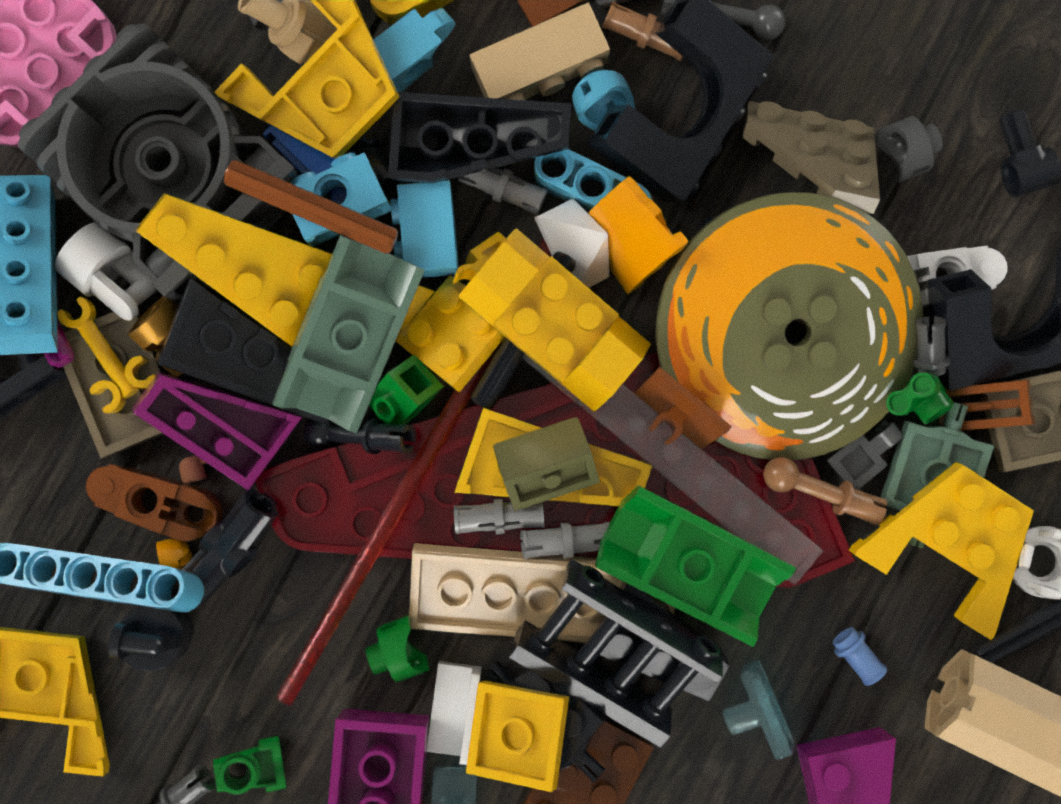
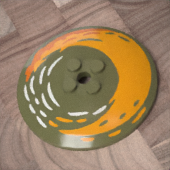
M785 192L753 198L728 209L707 223L684 247L673 264L663 286L656 316V345L660 367L732 426L727 433L715 440L723 446L741 454L768 460L777 457L799 460L824 455L853 442L873 428L889 411L886 406L888 396L892 392L901 391L906 387L915 367L913 360L918 358L915 321L923 318L920 288L908 257L899 243L884 226L861 209L845 201L813 193ZM802 319L806 324V335L800 342L791 344L785 338V329L791 321Z

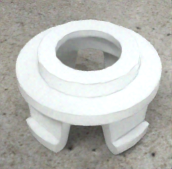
M1036 526L1028 529L1013 576L1015 584L1024 592L1040 598H1061V529L1050 526ZM1038 545L1048 547L1055 556L1053 571L1043 577H1037L1028 570L1035 546Z

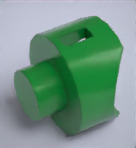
M409 615L377 626L378 642L365 647L366 657L374 675L389 670L395 683H399L429 671L426 654L420 652L408 640V635L411 631Z

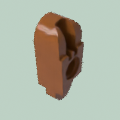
M109 464L108 466L97 468L91 472L87 479V494L95 502L94 506L112 512L118 518L176 540L192 541L203 538L222 519L223 511L220 501L214 493L205 488L118 464ZM149 488L156 493L158 499L155 509L151 512L144 507L142 501L143 494ZM193 505L202 508L204 512L203 518L198 522L192 521L188 515L189 509Z

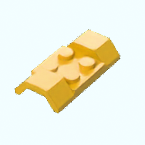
M517 228L503 241L458 296L593 412L614 395L643 360L651 345L650 342L620 318L614 309L552 256H548Z

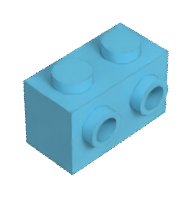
M450 180L433 184L412 183L397 185L398 198L391 199V216L393 225L400 224L401 241L395 243L394 255L423 268L425 271L422 278L455 275L459 268L453 190Z

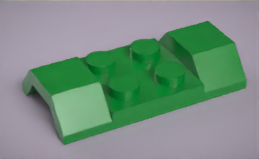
M640 485L632 490L620 503L601 539L595 564L596 568L754 647L758 640L759 617L777 585L790 578L796 570L795 566Z

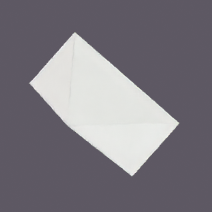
M574 199L534 217L552 257L557 251L572 257L576 261V267L572 274L589 288L609 277L608 233Z

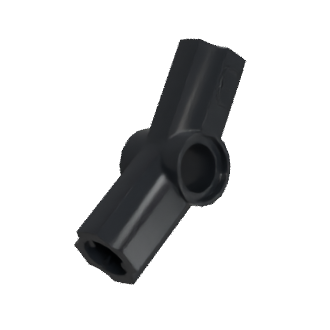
M254 489L244 492L226 518L205 534L198 545L200 550L181 569L197 575L204 586V595L201 603L194 610L200 609L228 577L231 578L238 574L256 556L258 548L255 545L279 515L276 510L277 503L267 493H261ZM176 581L172 587V593L175 596L179 592V581Z

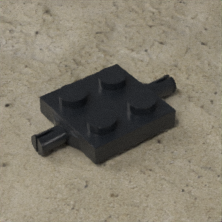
M500 661L494 663L490 667L491 669L486 672V675L493 682L569 697L559 773L563 769L575 764L594 783L606 768L587 749L593 735L607 719L595 708L531 670L515 679L501 665Z

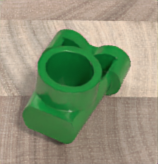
M917 373L913 375L904 389L892 392L886 400L887 409L892 414L898 416L908 415L909 412L914 411L924 425L935 421L955 405L947 395L944 384L932 373Z
M279 735L259 739V746L213 759L217 792L239 795L252 788L265 787L266 793L286 789ZM233 763H244L247 771L242 776H234L229 769Z

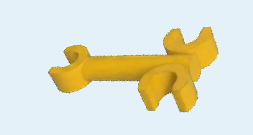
M80 296L76 300L82 308L81 317L74 320L68 311L61 309L57 312L58 319L66 327L79 331L112 380L97 381L91 386L89 391L92 395H100L109 389L113 394V399L102 410L106 414L117 413L124 407L126 398L137 393L139 388L146 389L156 375L153 374L145 380L139 378V368L149 361L147 357L142 355L133 357L125 367L94 323L97 314L94 304Z

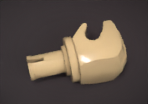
M239 0L238 10L269 26L268 37L270 42L277 45L281 52L300 65L302 63L305 64L337 30L329 19L309 0H283L282 2L277 0Z

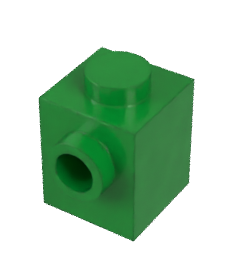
M412 355L385 375L376 386L369 406L385 424L404 425L416 417L444 386L415 355Z

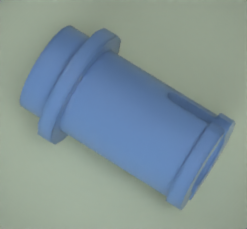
M853 627L847 628L834 638L832 642L836 647L834 652L837 657L845 658L865 686L872 685L887 673V667L880 662L864 642L866 636L862 631L857 632Z

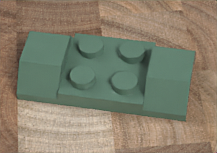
M340 235L324 276L320 278L289 354L288 365L272 404L280 408H297L329 419L344 429L357 434L425 270L390 253L384 254Z

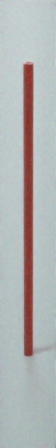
M543 238L539 248L551 257L550 250ZM502 342L460 392L454 390L277 693L276 698L282 703L292 706Z

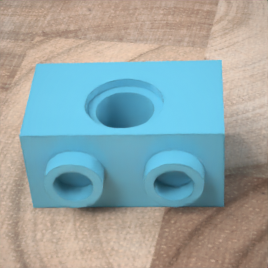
M355 153L342 155L331 163L332 168L319 174L307 172L297 176L290 182L326 198L330 190L337 187L347 190V196L340 205L373 219L392 211L365 153L357 156ZM293 214L304 240L310 246L315 247L340 235Z

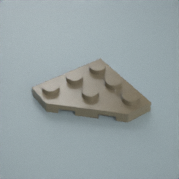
M748 101L743 122V138L754 147L761 145V143L775 153L773 161L797 180L805 176L819 187L817 194L845 201L866 213H875L880 201L873 127H869L857 120L841 121L827 118L816 111L799 112L785 109L774 102L765 101L757 103Z

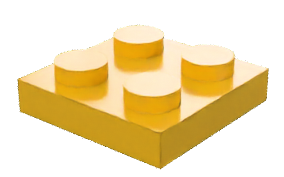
M449 275L397 337L396 342L411 355H415L427 368L456 391L460 392L504 340L505 336L458 297L466 286L461 282L454 285L452 283L454 277Z
M486 680L478 682L466 773L548 792L556 790L569 697Z

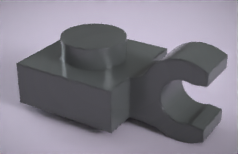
M883 419L868 432L866 438L862 435L842 448L827 453L823 459L842 482H852L854 488L859 490L888 466L880 455L900 441L903 434L893 422L888 424Z

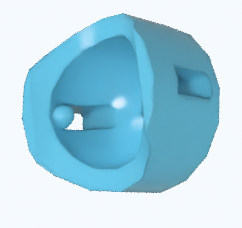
M613 70L590 72L576 85L572 94V102L578 120L594 131L610 107L629 104L635 109L633 95L627 81L622 74Z

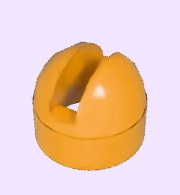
M169 538L156 543L160 565L181 570L192 559V552L186 541Z

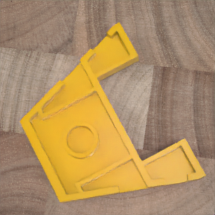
M311 0L337 30L275 95L243 64H240L214 93L219 98L336 159L344 155L400 96L356 1Z
M955 462L912 496L914 500L895 516L891 514L879 524L880 528L866 539L862 540L860 538L852 544L849 551L887 575L911 538L915 537L978 577V580L953 616L992 640L999 625L1034 510L963 464Z
M0 627V718L68 725L69 732L63 772L105 776L109 773L110 763L85 636Z

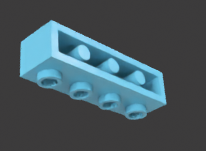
M47 175L0 176V355L58 353L57 272L55 270L57 258L56 197L51 178Z

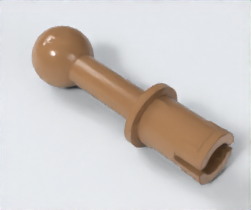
M786 457L774 458L764 468V481L773 491L787 492L791 489H796L832 503L834 514L842 515L847 513L875 526L879 525L886 515L887 509L880 507V505L887 506L886 499L855 489L852 482L844 481L839 487L799 472L797 465Z

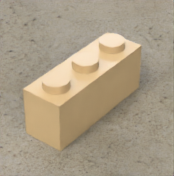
M588 2L469 55L471 69L484 98L525 100L539 93L542 96L552 95L564 88L566 81L578 76L583 79L590 72L603 70L604 65L608 63L610 48Z

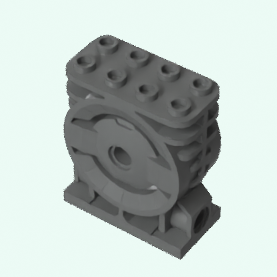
M145 23L130 24L118 33L115 43L103 55L96 56L87 63L83 74L70 87H65L55 94L51 102L52 105L38 118L28 121L21 128L18 147L27 157L37 163L38 168L45 175L57 183V187L64 194L71 197L102 228L124 240L132 242L133 262L153 281L152 285L164 297L179 303L188 279H193L207 291L211 287L158 247L154 250L156 246L136 232L135 229L162 195L166 193L268 231L287 211L228 187L224 183L226 168L231 161L238 160L289 183L299 176V173L261 136H243L236 117L226 103L214 93L215 91L151 27ZM188 109H190V110H189L187 113H185L181 118H180V117H177V116H173V115H166V114L152 115V114L163 113V112H174V113L183 114V113L186 112ZM218 145H220V157L218 167L215 172V158L213 150ZM171 155L169 167L164 171L156 172L158 160L163 156ZM112 162H113V164H114V173H115V177H116V180H117V181L111 186V184L114 182V180H113V174H112Z

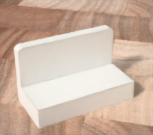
M439 661L427 752L460 756L459 764L467 765L477 688L481 678L482 666Z

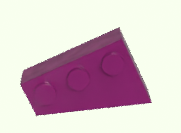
M158 372L132 407L135 415L247 490L250 489L301 419L296 413L162 372Z
M877 727L796 745L809 804H890L896 738L883 728Z

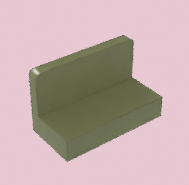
M577 417L496 443L493 446L503 482L514 511L600 483L592 452Z

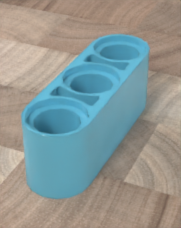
M569 149L536 157L534 162V176L539 187L548 189V193L566 202L574 199L588 213L611 190L626 179V177ZM548 161H558L564 166L565 172L559 177L552 178L544 174L541 168ZM593 179L601 183L604 192L597 197H590L583 193L580 185L586 180ZM638 184L644 191V193L647 195V197L652 200L648 190L642 185Z

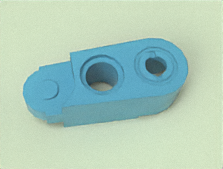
M443 8L431 11L424 18L413 9L374 39L397 92L404 91L433 67L434 52L455 27L454 20Z

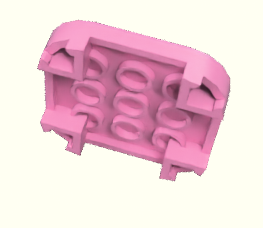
M0 0V145L19 148L18 142L21 128L28 121L38 118L52 105L51 102L55 94L65 87H70L83 74L85 66L91 59L103 55L115 43L117 35L114 25L92 0Z

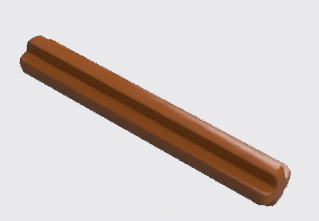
M238 160L231 161L225 170L224 183L228 187L384 254H389L395 246L398 231L392 226Z

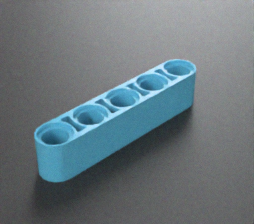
M0 543L1 584L175 612H189L195 609L201 603L204 595L203 583L197 575L170 566L12 543ZM17 561L16 567H15V569H14V571H13V566H14L15 562ZM57 565L56 573L52 578V571L54 567ZM97 570L96 580L91 585V577L93 573ZM137 575L138 584L131 592V582ZM179 581V592L172 599L171 589L175 582Z

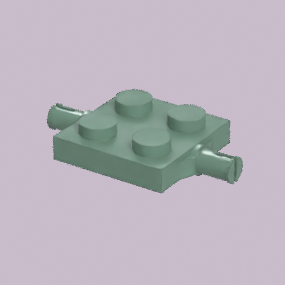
M954 402L955 405L946 413L943 426H924L904 420L901 430L903 437L897 443L881 497L887 500L886 507L901 511L914 500L912 496L955 462L963 464L984 478L994 445L971 439L960 431L969 406ZM912 537L908 543L912 546L924 548V543L915 537Z

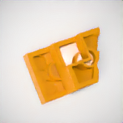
M630 176L611 190L588 213L608 233L609 269L627 294L640 287L649 276L661 269L668 259L683 250L689 242L681 231L675 234L671 233L666 225L662 210L647 197L641 187Z

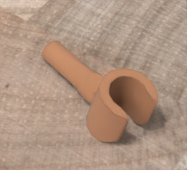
M196 455L183 459L179 464L182 482L189 484L206 479L204 465L208 463Z

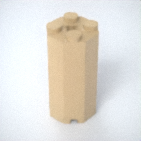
M961 649L942 667L937 678L945 682L941 692L938 693L932 690L929 695L926 707L925 729L935 736L1061 797V696Z

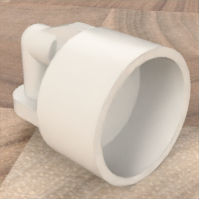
M97 222L90 223L77 231L62 247L55 261V270L85 296L97 297L119 317L127 321L132 320L138 315V306L157 290L152 285L153 281L133 262L131 248L119 237L102 228ZM119 275L131 284L125 291L114 283Z

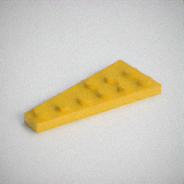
M166 193L162 195L135 229L137 233L292 347L320 278L324 276L332 257V253L239 221ZM418 285L398 336L435 291Z

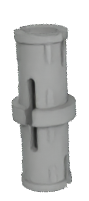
M492 168L458 178V182L492 195V200L496 202L506 201L534 215H538L548 192V189L533 185L514 176V171L507 168L504 171Z
M494 499V503L483 505H454L456 534L476 531H496V534H505V530L517 528H545L543 502L514 511L511 502H503V499Z
M569 522L560 523L559 528L521 530L520 538L523 540L521 542L523 559L561 554L566 559L573 558L574 553L599 551L601 539L610 522L571 526Z

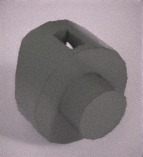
M914 116L881 127L876 132V147L889 155L899 170L898 183L931 171L934 164L933 154L943 149V141L938 128L934 124L923 126L919 119Z

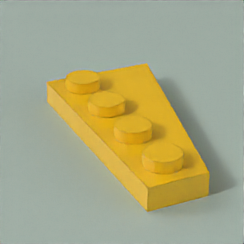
M483 408L454 493L509 497L493 446L496 443L541 429V427ZM588 444L600 483L550 499V501L619 506L622 500L638 485L645 488L653 465Z

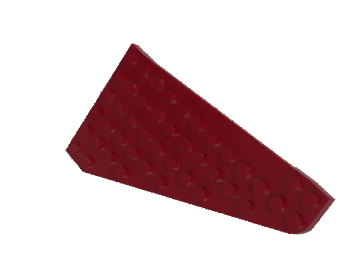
M657 352L644 356L643 360L614 395L595 412L589 409L559 382L500 398L494 407L490 409L491 411L541 428L577 417L588 444L653 465L645 489L795 566L796 570L793 575L776 587L792 588L855 562L852 553L849 551V545L836 514L833 513L831 503L796 489H791L787 492H776L770 489L763 477L764 468L770 460L741 454L723 446L717 441L700 450L682 434L673 443L666 445L665 441L671 436L672 430L669 424L661 422L652 432L649 431L650 423L658 414L633 394L660 367ZM479 405L412 424L417 434L416 442H403V444L414 446L413 451L409 454L392 451L368 454L362 444L348 443L287 461L261 472L255 481L258 491L267 493L277 503L276 510L279 515L272 523V527L277 536L289 546L302 551L412 559L414 543L522 552L521 542L523 540L520 538L521 530L559 528L560 523L569 522L571 526L611 522L619 506L547 500L543 502L545 528H517L505 530V534H496V531L456 534L454 505H483L494 503V499H503V502H511L509 497L454 493L483 407ZM812 458L792 460L797 465L799 472L821 480ZM598 551L574 553V556L597 558Z

